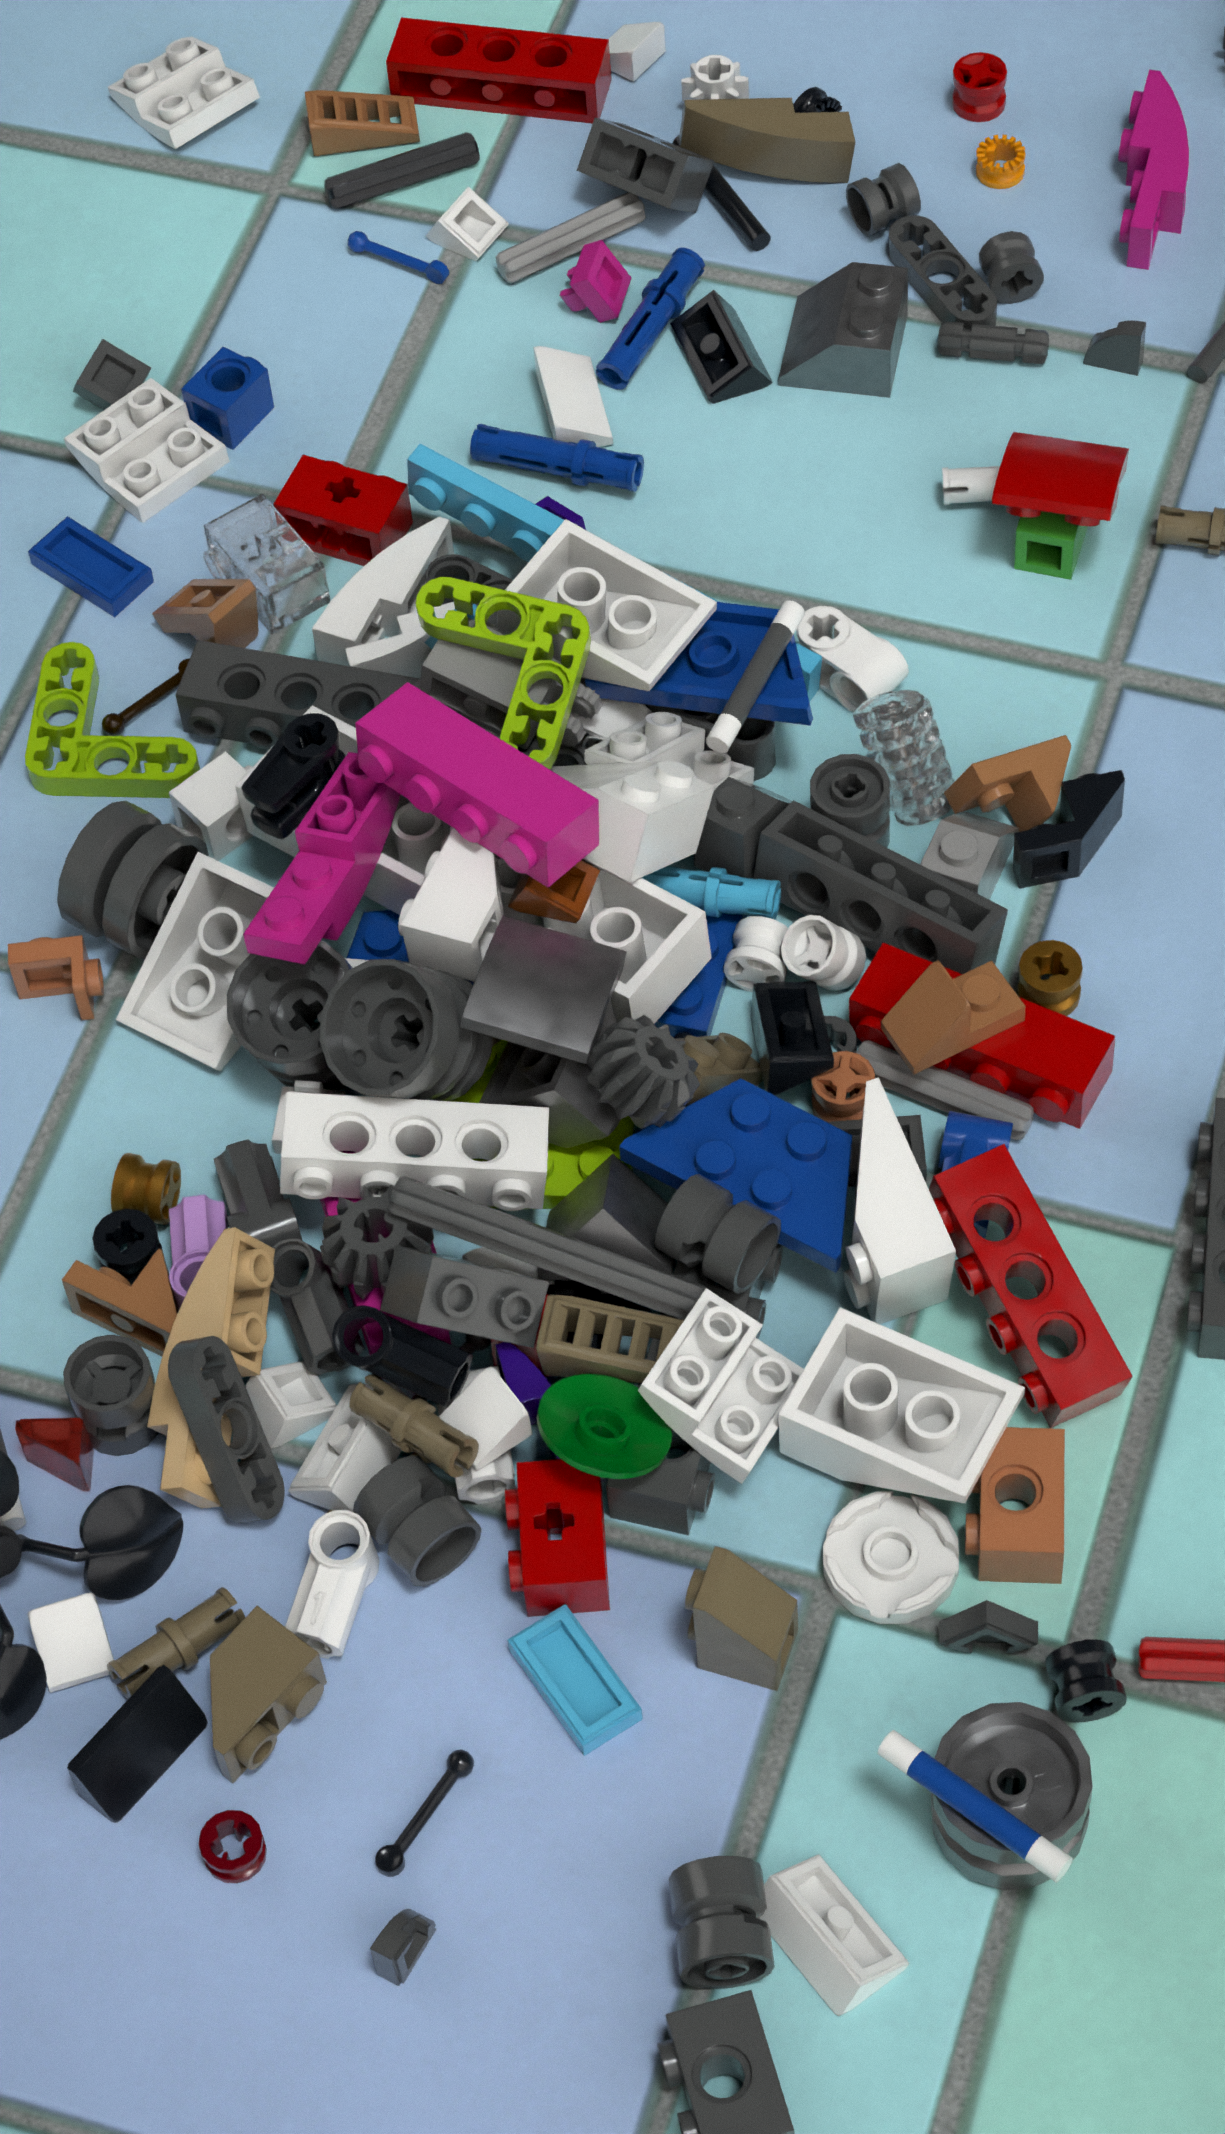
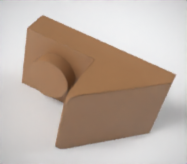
M193 579L152 613L164 633H190L196 640L246 648L256 639L259 632L256 588L250 579Z
M1063 735L973 763L944 792V795L955 814L975 807H980L982 812H989L1005 804L1013 821L1019 828V832L1029 830L1034 826L1043 824L1054 813L1072 745L1067 736Z
M937 960L929 965L881 1020V1030L913 1075L1025 1021L1026 1006L992 960L952 979L941 962Z
M158 1249L132 1286L124 1276L113 1269L101 1267L99 1270H96L76 1260L62 1279L72 1313L119 1336L127 1337L141 1347L163 1356L171 1329L178 1314L163 1251Z

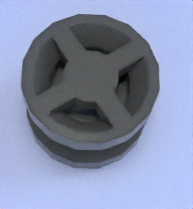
M1014 231L1004 232L990 238L982 246L979 252V263L984 274L988 276L987 285L995 294L997 301L1008 304L1022 302L1032 297L1040 289L1044 281V273L1038 260L1035 259V250L1027 235Z

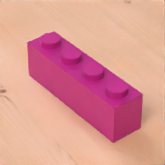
M409 682L405 683L355 722L359 768L371 780L377 783H384L409 799L418 810L433 814L455 828L467 841L478 843L505 860L514 871L522 874L526 873L544 886L550 887L599 846V800Z

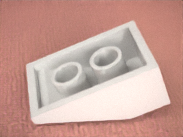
M567 519L562 522L505 589L506 591L569 605L580 610L588 621L591 636L590 651L582 678L650 691L717 609V602ZM510 610L497 611V629L504 635L513 633L520 625L521 618ZM562 626L558 635H552L554 645L553 657L560 662L564 642L567 639H574L572 628Z
M675 761L552 766L550 769L599 800V846L585 856L584 860L631 883L696 854L715 786L695 777L694 771L690 767Z
M197 852L116 1020L221 1071L241 1047L227 1020V992L236 969L250 955L247 952L243 933L274 887Z
M878 1077L866 1081L852 1242L850 1246L846 1247L850 1266L849 1270L843 1272V1277L855 1308L859 1309L865 1306L871 1320L878 1324H883L948 1300L956 1249Z
M840 1307L778 1414L780 1453L840 1480L966 1503L1025 1393V1387Z

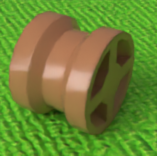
M849 1051L833 1052L834 1068L811 1078L813 1114L826 1122L862 1119L866 1081L875 1079L874 1069L870 1062L860 1054ZM850 1092V1097L846 1099L847 1093Z

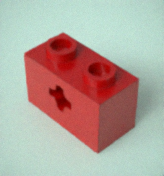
M307 455L301 456L273 503L280 542L365 566L381 551L405 536L413 524L408 484L396 481L388 476H377L349 468L336 461H325Z
M562 1459L517 1462L518 1488L505 1489L508 1530H520L521 1550L508 1551L511 1592L524 1591L528 1617L548 1615L564 1604L568 1606L572 1613L610 1610L601 1477L580 1471ZM562 1533L561 1540H551V1534Z

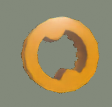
M1003 134L1000 139L998 135H993L992 140L987 137L985 138V143H979V147L976 150V175L982 184L990 188L1006 189L1017 185L1023 179L1026 153L1025 147L1022 146L1020 140L1016 142V138L1013 136L1007 139V135ZM998 160L1007 161L1003 163V167H1000V163L996 164Z

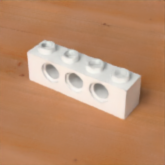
M286 1092L281 1150L280 1194L299 1195L306 1199H323L326 1197L360 1199V1193L365 1185L373 1193V1197H381L391 1185L395 1186L400 1177L406 1176L485 1206H496L506 1211H519L525 1208L543 1209L547 1177L549 1107ZM341 1151H354L357 1153L347 1154ZM406 1155H420L422 1157L414 1158ZM480 1158L488 1161H475L473 1159Z

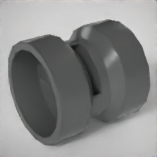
M900 163L882 169L879 177L870 180L865 177L848 184L846 188V200L851 216L857 227L867 236L885 229L888 221L892 219L898 220L905 216L918 215L921 210V200L916 183L907 168Z

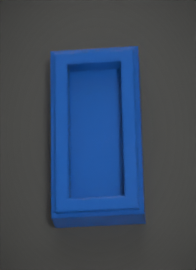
M68 516L28 551L33 566L113 617H116L154 582L151 568Z

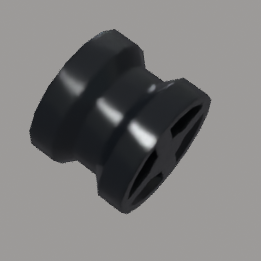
M134 1209L113 1211L103 1217L95 1227L92 1237L94 1250L99 1258L100 1268L107 1267L115 1270L124 1276L131 1286L158 1249L163 1251L155 1223L147 1214ZM127 1243V1248L121 1252L120 1247Z
M1097 1639L1072 1642L1054 1650L1045 1659L1048 1678L1058 1685L1059 1693L1055 1697L1057 1714L1062 1720L1068 1722L1094 1721L1112 1715L1126 1704L1127 1696L1124 1685L1115 1679L1112 1670L1116 1666L1117 1659L1114 1647L1109 1642Z

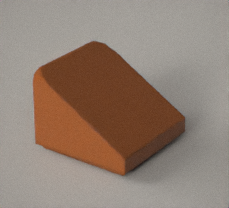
M581 860L550 887L544 886L526 873L521 874L508 907L521 913L577 923L581 918L600 870Z

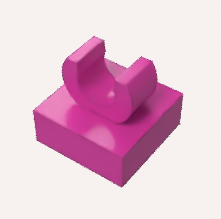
M602 240L585 244L577 265L568 270L567 273L571 280L569 285L572 288L562 290L559 296L571 311H580L588 307L600 323L618 318L632 278Z

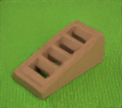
M328 90L305 92L314 156L420 142L413 97ZM400 116L402 124L391 123L390 118ZM379 119L380 122H372L369 120Z

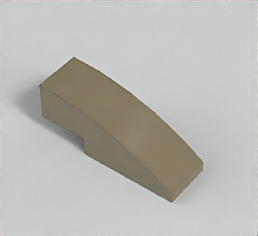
M792 98L684 100L679 135V145L682 148L705 156L722 165L775 178L826 183H848L856 143L849 112L795 113Z

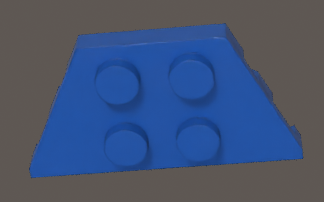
M717 602L716 611L650 691L587 678L585 679L586 687L595 690V693L600 695L601 699L721 714L780 609ZM794 634L747 718L811 726L813 715Z
M740 1078L685 1107L674 1120L667 1121L661 1127L652 1124L627 1137L620 1144L621 1161L676 1190L689 1177L700 1174L729 1190L733 1194V1205L747 1200L781 1220L779 1244L834 1273H837L841 1267L844 1222L846 1220L848 1182L853 1150L851 1134Z

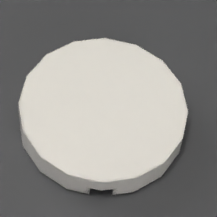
M893 1491L873 1492L851 1501L832 1519L823 1544L824 1578L834 1598L853 1615L877 1624H907L932 1614L950 1596L959 1575L958 1537L948 1517L928 1500L912 1494L911 1499L904 1496H893Z

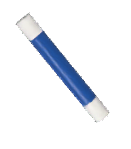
M892 1730L884 1738L879 1746L878 1755L1054 1882H1058L1065 1875L1073 1861L1071 1856L897 1731Z

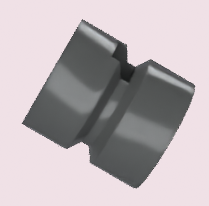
M840 754L825 760L815 769L810 779L811 809L887 848L890 843V781L883 766L872 758L859 754Z
M700 1174L689 1177L679 1187L665 1208L657 1227L655 1247L690 1268L702 1263L703 1275L739 1295L747 1291L755 1283L771 1259L780 1236L781 1220L747 1200L733 1205V1194L729 1190Z
M117 1335L94 1337L79 1345L69 1356L63 1376L69 1402L74 1410L76 1422L86 1443L98 1452L112 1456L133 1454L147 1447L159 1432L147 1427L155 1378L150 1361L144 1350L131 1339Z
M410 1455L397 1459L385 1466L367 1482L354 1502L353 1512L360 1515L367 1523L370 1534L379 1545L389 1543L388 1555L414 1586H426L435 1583L452 1573L472 1553L481 1536V1527L455 1496L446 1495L445 1485L420 1456Z
M713 1856L691 1861L672 1871L668 1879L672 1914L675 1922L683 1926L675 1937L679 1974L682 1981L692 1987L726 1989L744 1986L759 1981L771 1974L775 1965L770 1928L766 1921L758 1919L767 1909L763 1872L760 1864L750 1858L740 1856Z

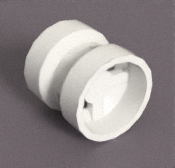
M808 915L799 918L789 926L783 936L781 953L787 968L798 976L814 981L817 985L827 990L839 991L848 988L858 980L864 970L866 953L860 938L821 916Z

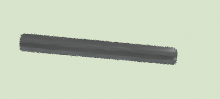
M406 1176L398 1179L389 1200L388 1210L392 1214L681 1320L686 1319L707 1288L693 1281Z

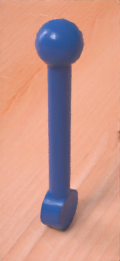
M355 231L348 237L347 245L353 252L361 253L368 251L423 272L435 284H442L449 276V269L441 261L433 260L431 263H427L372 242L361 231Z

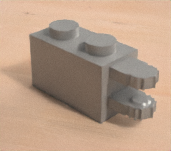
M468 617L469 627H475V620ZM486 622V627L492 633L504 635L494 625ZM438 639L422 664L419 689L473 723L500 735L523 660ZM554 657L552 658V661L561 664L560 661L556 660ZM544 678L531 685L528 696L535 703L548 705L560 698L563 693V687L553 679ZM580 683L571 712L592 719L603 706L600 695L595 693V690H591ZM572 715L569 716L561 742L562 745L565 744L568 747H575L586 734L582 726L583 723L573 718ZM530 718L531 729L527 741L522 745L515 744L527 750L537 734L539 725L538 722Z

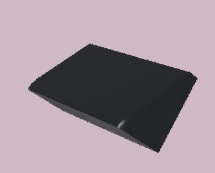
M715 290L711 291L670 323L709 401L713 404L763 389L773 383L735 309Z
M816 982L753 984L751 1025L765 1091L777 1095L834 1068V1057Z
M164 1664L150 1675L67 1764V1769L79 1797L114 1823L123 1819L203 1732L208 1724L204 1712L174 1673Z

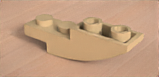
M236 1227L223 1230L204 1259L187 1291L161 1359L147 1425L148 1428L167 1436L160 1490L201 1509L222 1506L171 1385L168 1374V1360L172 1349L177 1343L190 1339L215 1336L222 1339L229 1347L241 1377L260 1375L263 1347L267 1338L266 1321L270 1287L274 1278L273 1262L275 1249ZM224 1413L221 1419V1432L225 1443L230 1446L232 1426L229 1418Z

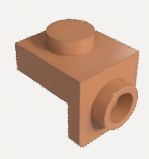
M82 935L54 939L40 937L29 942L8 944V965L19 1000L74 993L81 1020L94 1019V996L104 995L103 973L100 959H89Z

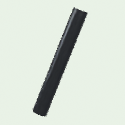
M679 135L674 139L672 144L680 146ZM713 165L705 190L751 248L755 251L764 249L771 240L770 234Z

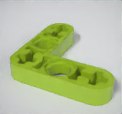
M438 577L429 580L421 587L416 597L418 618L421 627L428 635L439 640L523 660L501 730L500 739L518 750V746L515 744L522 745L527 741L531 729L529 718L538 722L537 740L541 750H532L529 757L546 768L551 769L560 749L590 651L591 636L586 617L580 610L569 605L452 577ZM445 598L453 599L455 610H448L445 618H437L433 606H441ZM473 604H479L475 612V627H469L467 614L473 615ZM499 610L513 611L521 618L518 628L513 633L507 635L492 633L486 627V622L494 612ZM562 626L572 628L574 639H567L564 642L560 655L561 664L552 661L554 655L552 635H558ZM544 678L553 679L563 687V693L560 698L548 705L535 703L528 696L531 685Z
M66 642L52 647L45 654L42 661L25 753V764L29 778L37 791L51 796L170 798L169 791L200 770L195 748L190 742L182 738L90 735L99 686V673L94 654L90 648L82 643ZM70 668H74L71 677L72 689L65 688L62 676L67 675ZM60 710H71L78 714L77 718L66 726L58 727L47 723L49 717ZM53 747L60 748L63 761L57 763L55 770H45L50 769L53 765ZM111 758H122L129 762L122 772L115 775H105L97 771L104 761ZM141 761L148 762L144 763L145 773H142L140 765ZM171 763H181L175 766L174 772H164L169 770Z

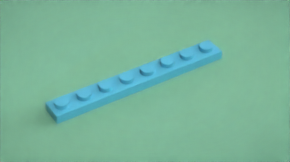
M419 444L407 459L409 494L414 496L422 506L433 511L440 510L461 521L468 530L478 536L491 537L511 548L517 556L526 562L533 558L564 521V519L422 444ZM796 643L810 702L819 690L822 656Z

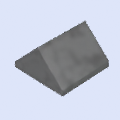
M614 1154L608 1157L549 1211L546 1225L548 1229L671 1274L673 1272L674 1258L655 1247L657 1227L668 1203ZM537 1268L538 1279L574 1281L542 1268Z

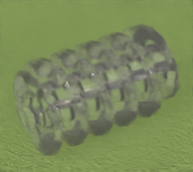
M913 690L891 691L878 694L864 701L856 708L853 714L856 727L862 730L859 736L862 746L868 750L866 757L872 758L883 766L889 777L890 811H895L894 815L897 822L905 826L922 825L948 813L952 808L944 792L955 782L952 778L949 762L945 758L946 752L943 742L939 738L940 733L936 720L933 719L934 713L930 701L918 691Z

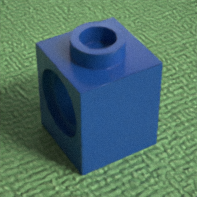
M224 346L181 388L190 420L232 450L274 408L268 369L256 359L249 356L244 357Z

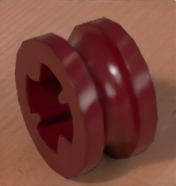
M226 1810L217 1813L205 1823L200 1832L199 1848L205 1866L214 1878L224 1883H241L250 1880L261 1870L266 1861L267 1848L260 1825L251 1815L243 1811ZM236 1834L239 1842L242 1841L244 1836L249 1837L243 1842L245 1854L241 1857L230 1860L227 1851L223 1853L221 1858L217 1857L223 1851L221 1840L224 1837Z

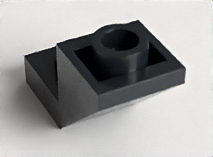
M1122 770L1103 774L1089 773L1073 780L1063 781L1061 784L1060 824H1040L1029 830L1014 833L1013 872L1019 889L1075 878L1081 875L1122 817L1125 785Z

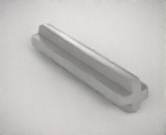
M630 192L622 194L499 252L496 256L497 269L507 283L517 282L582 251L585 244L598 240L603 241L643 222L646 218L644 204L635 194Z
M869 1040L863 1041L856 1052L870 1062L875 1072V1078L879 1077L882 1086L948 1113L950 1110L1013 1123L1011 1138L1015 1140H1022L1032 1124L1034 1108L1028 1103L935 1066H931L913 1075L897 1051Z

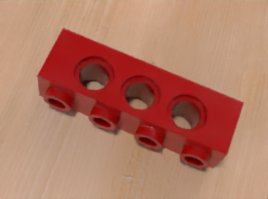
M403 17L400 19L386 60L390 95L413 97L414 104L593 124L594 118L600 119L612 80L609 39Z
M1005 1144L934 1175L929 1191L956 1249L958 1259L955 1260V1269L963 1288L971 1297L979 1296L990 1317L986 1319L989 1335L997 1350L1002 1355L1010 1353L1022 1375L1018 1378V1384L1025 1387L1023 1398L1034 1414L1042 1412L1049 1427L1053 1428L1120 1396L1133 1376ZM980 1220L993 1221L1003 1229L1006 1238L1000 1241L986 1240L977 1233L974 1223ZM1013 1277L1028 1280L1036 1289L1037 1297L1033 1299H1020L1014 1296L1008 1290L1005 1280ZM1043 1335H1053L1060 1338L1066 1344L1069 1356L1053 1358L1046 1355L1039 1347L1037 1338Z

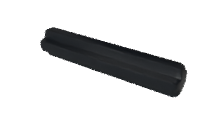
M465 132L328 177L324 181L326 197L332 208L340 209L474 165L480 160L479 148L473 135Z

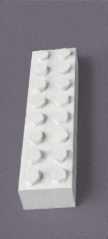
M313 705L303 714L319 713L330 717L335 722L339 731L340 745L338 748L345 756L348 752L358 753L355 727ZM265 754L235 785L247 831L295 858L299 852L295 830L284 839H278L264 833L252 823L250 814L255 805L246 800L242 793L241 787L263 760L266 756ZM400 795L388 837L363 895L400 915L408 899H415L424 882L428 860L434 851H441L450 834V825L431 813H424L418 810L409 799ZM498 856L504 916L627 951L622 974L611 997L617 1023L625 1016L636 1020L642 1015H646L655 1024L712 958L705 911L643 878L629 883L582 859V861L597 868L600 872L580 920L577 923L521 913L509 908L508 904L522 873L514 871L505 860Z

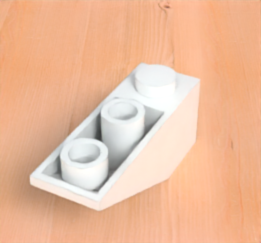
M450 826V834L441 851H434L428 860L424 882L415 899H408L400 913L398 931L404 938L409 963L449 972L462 979L475 982L492 937L502 916H504L498 856L478 843L467 841L455 828Z

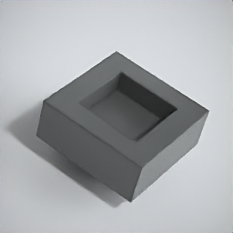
M102 339L77 380L73 392L105 410L144 383L151 367Z

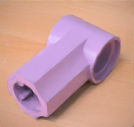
M205 1194L183 1197L177 1206L169 1209L172 1267L170 1268L169 1281L178 1311L204 1259L223 1230L228 1228L227 1209L224 1201L212 1200Z

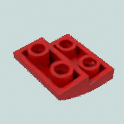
M1013 432L999 468L993 490L992 504L1006 506L1008 514L1018 517L1041 516V511L1065 514L1064 520L1066 522L1079 526H1097L1100 524V520L1110 521L1117 506L1119 485L1126 472L1129 448Z

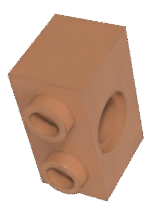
M1006 1427L971 1492L980 1493L979 1514L966 1513L965 1555H979L978 1581L1062 1583L1064 1561L1065 1429ZM1008 1499H1019L1026 1502L1029 1507L1014 1511L1004 1508L1000 1503Z

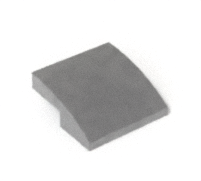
M502 916L476 976L462 1015L460 1027L587 1064L593 1046L602 1030L606 1008L622 974L627 951Z

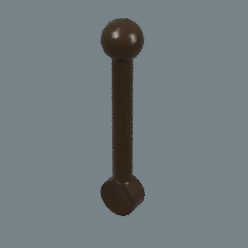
M190 658L179 663V672L131 706L119 714H107L101 724L105 734L109 736L120 735L124 731L125 723L176 689L181 682Z

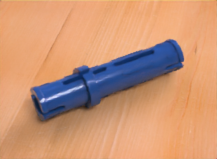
M688 248L676 249L659 277L647 283L642 291V302L627 324H625L604 358L596 365V375L605 385L616 390L626 388L630 378L646 354L651 350L669 320L680 316L686 305V295L698 277L704 272L705 263L696 252Z
M478 424L471 438L470 454L472 460L493 462L540 473L559 475L570 478L575 485L587 486L589 483L604 484L636 492L637 486H640L643 477L644 458L642 455L596 447L594 441L581 439L578 443L565 442L518 431L499 429L485 424Z

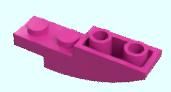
M1150 69L1144 91L1134 90L1129 112V124H1134L1133 129H1123L1118 156L1119 162L1127 163L1126 186H1131L1130 203L1136 204L1134 210L1125 209L1123 212L1119 242L1128 243L1127 267L1149 270L1158 232L1165 231L1181 234L1185 214L1189 167L1187 129L1181 108L1172 88L1161 71Z
M347 753L295 830L299 852L243 933L248 953L306 964L321 939L337 941L351 919L378 863L401 795L384 783H377L371 780L359 768L358 753Z

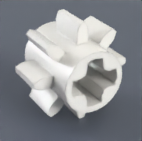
M709 55L701 58L697 63L690 64L691 77L681 79L682 101L749 99L748 77L740 76V63H733L729 58L722 55Z

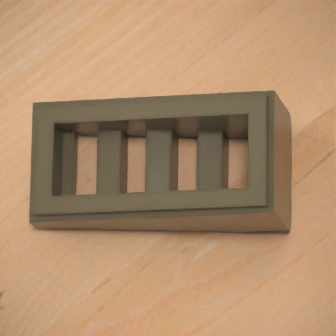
M549 1294L537 1340V1355L544 1375L569 1377L579 1374H599L615 1377L626 1382L643 1383L684 1320L579 1297ZM568 1332H575L573 1344L566 1342ZM594 1334H604L601 1349L591 1348ZM622 1336L632 1337L628 1355L619 1354ZM649 1338L660 1339L656 1361L645 1359Z

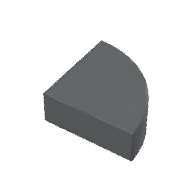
M1122 321L1118 323L1117 328L1095 334L1090 341L1083 364L1138 376L1143 364L1146 322Z
M986 1600L939 1621V1644L961 1652L972 1653V1642H1006V1653H1013L1038 1644V1621Z
M404 1909L394 1916L370 1947L377 1975L397 1986H400L401 1983L404 1984L435 1933V1922L412 1909Z

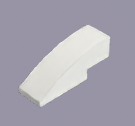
M437 517L409 532L381 551L353 575L330 601L312 627L318 661L348 666L345 648L384 639L385 636L399 635L397 616L417 611L416 597L421 587L426 584L425 574L429 564L439 557L454 554L449 519Z

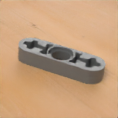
M918 215L905 216L896 220L889 229V258L896 267L908 268V282L942 323L945 321L964 323V329H971L972 324L996 326L997 298L937 225L932 220ZM923 244V257L921 258V249L918 246ZM946 271L954 274L957 278L950 283L940 284L931 281L928 277L935 272ZM963 297H964V303H963V305H964V306L966 307V309H967V310H964V311H962V298H963Z
M215 1336L190 1339L177 1343L172 1349L168 1360L169 1379L224 1512L231 1520L237 1523L267 1520L275 1517L280 1512L284 1502L285 1488L283 1478L229 1347L222 1339ZM224 1413L229 1418L232 1426V1442L230 1446L225 1443L221 1432V1419Z

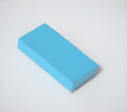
M566 1604L507 1640L509 1651L584 1756L643 1719L642 1709Z

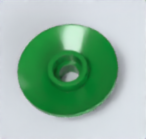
M579 1374L557 1381L543 1394L537 1410V1425L541 1437L560 1459L580 1471L609 1479H630L655 1470L662 1464L669 1452L672 1442V1428L650 1407L638 1392V1387L624 1380L599 1374Z

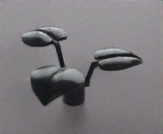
M0 1450L1 1517L13 1508L18 1499L19 1477L10 1458ZM124 1485L104 1491L87 1507L79 1528L80 1538L84 1545L83 1548H69L30 1539L22 1534L17 1535L12 1529L0 1523V1578L13 1572L20 1562L21 1553L28 1551L72 1562L85 1561L84 1584L90 1592L98 1597L108 1600H122L134 1597L155 1584L174 1560L183 1533L182 1514L154 1492L139 1486ZM1 1604L0 1739H3L22 1728L38 1711L45 1694L47 1677L43 1660L33 1648L24 1644H12L14 1630Z

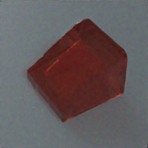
M39 1418L16 1420L15 1431L28 1462L82 1491H90L94 1449L83 1419Z

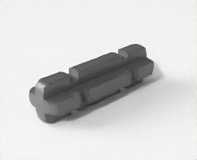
M945 321L941 323L939 328L937 347L938 352L942 355L961 357L962 351H967L970 358L1014 362L1015 356L1023 357L1022 362L1042 364L1045 363L1048 356L1049 334L1045 330L1026 329L1025 334H1018V328L982 324H972L971 329H964V323Z

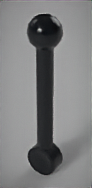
M455 1750L448 1756L446 1762L447 1771L393 1845H386L378 1850L375 1862L383 1875L394 1877L403 1871L405 1867L403 1855L457 1779L466 1777L472 1772L474 1759L467 1751Z

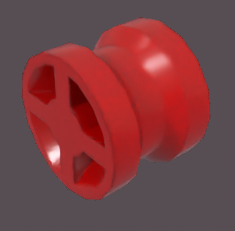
M983 52L970 53L961 57L955 63L953 69L955 89L952 95V104L954 111L959 117L973 122H985L997 118L1004 111L1006 105L1004 87L1007 81V69L1005 63L999 57Z

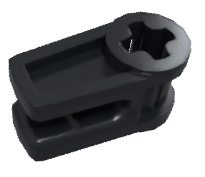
M310 713L299 716L290 722L282 736L241 787L243 796L255 805L250 814L252 823L264 833L278 839L288 837L299 826L345 758V754L338 748L340 745L338 728L330 717L319 713Z

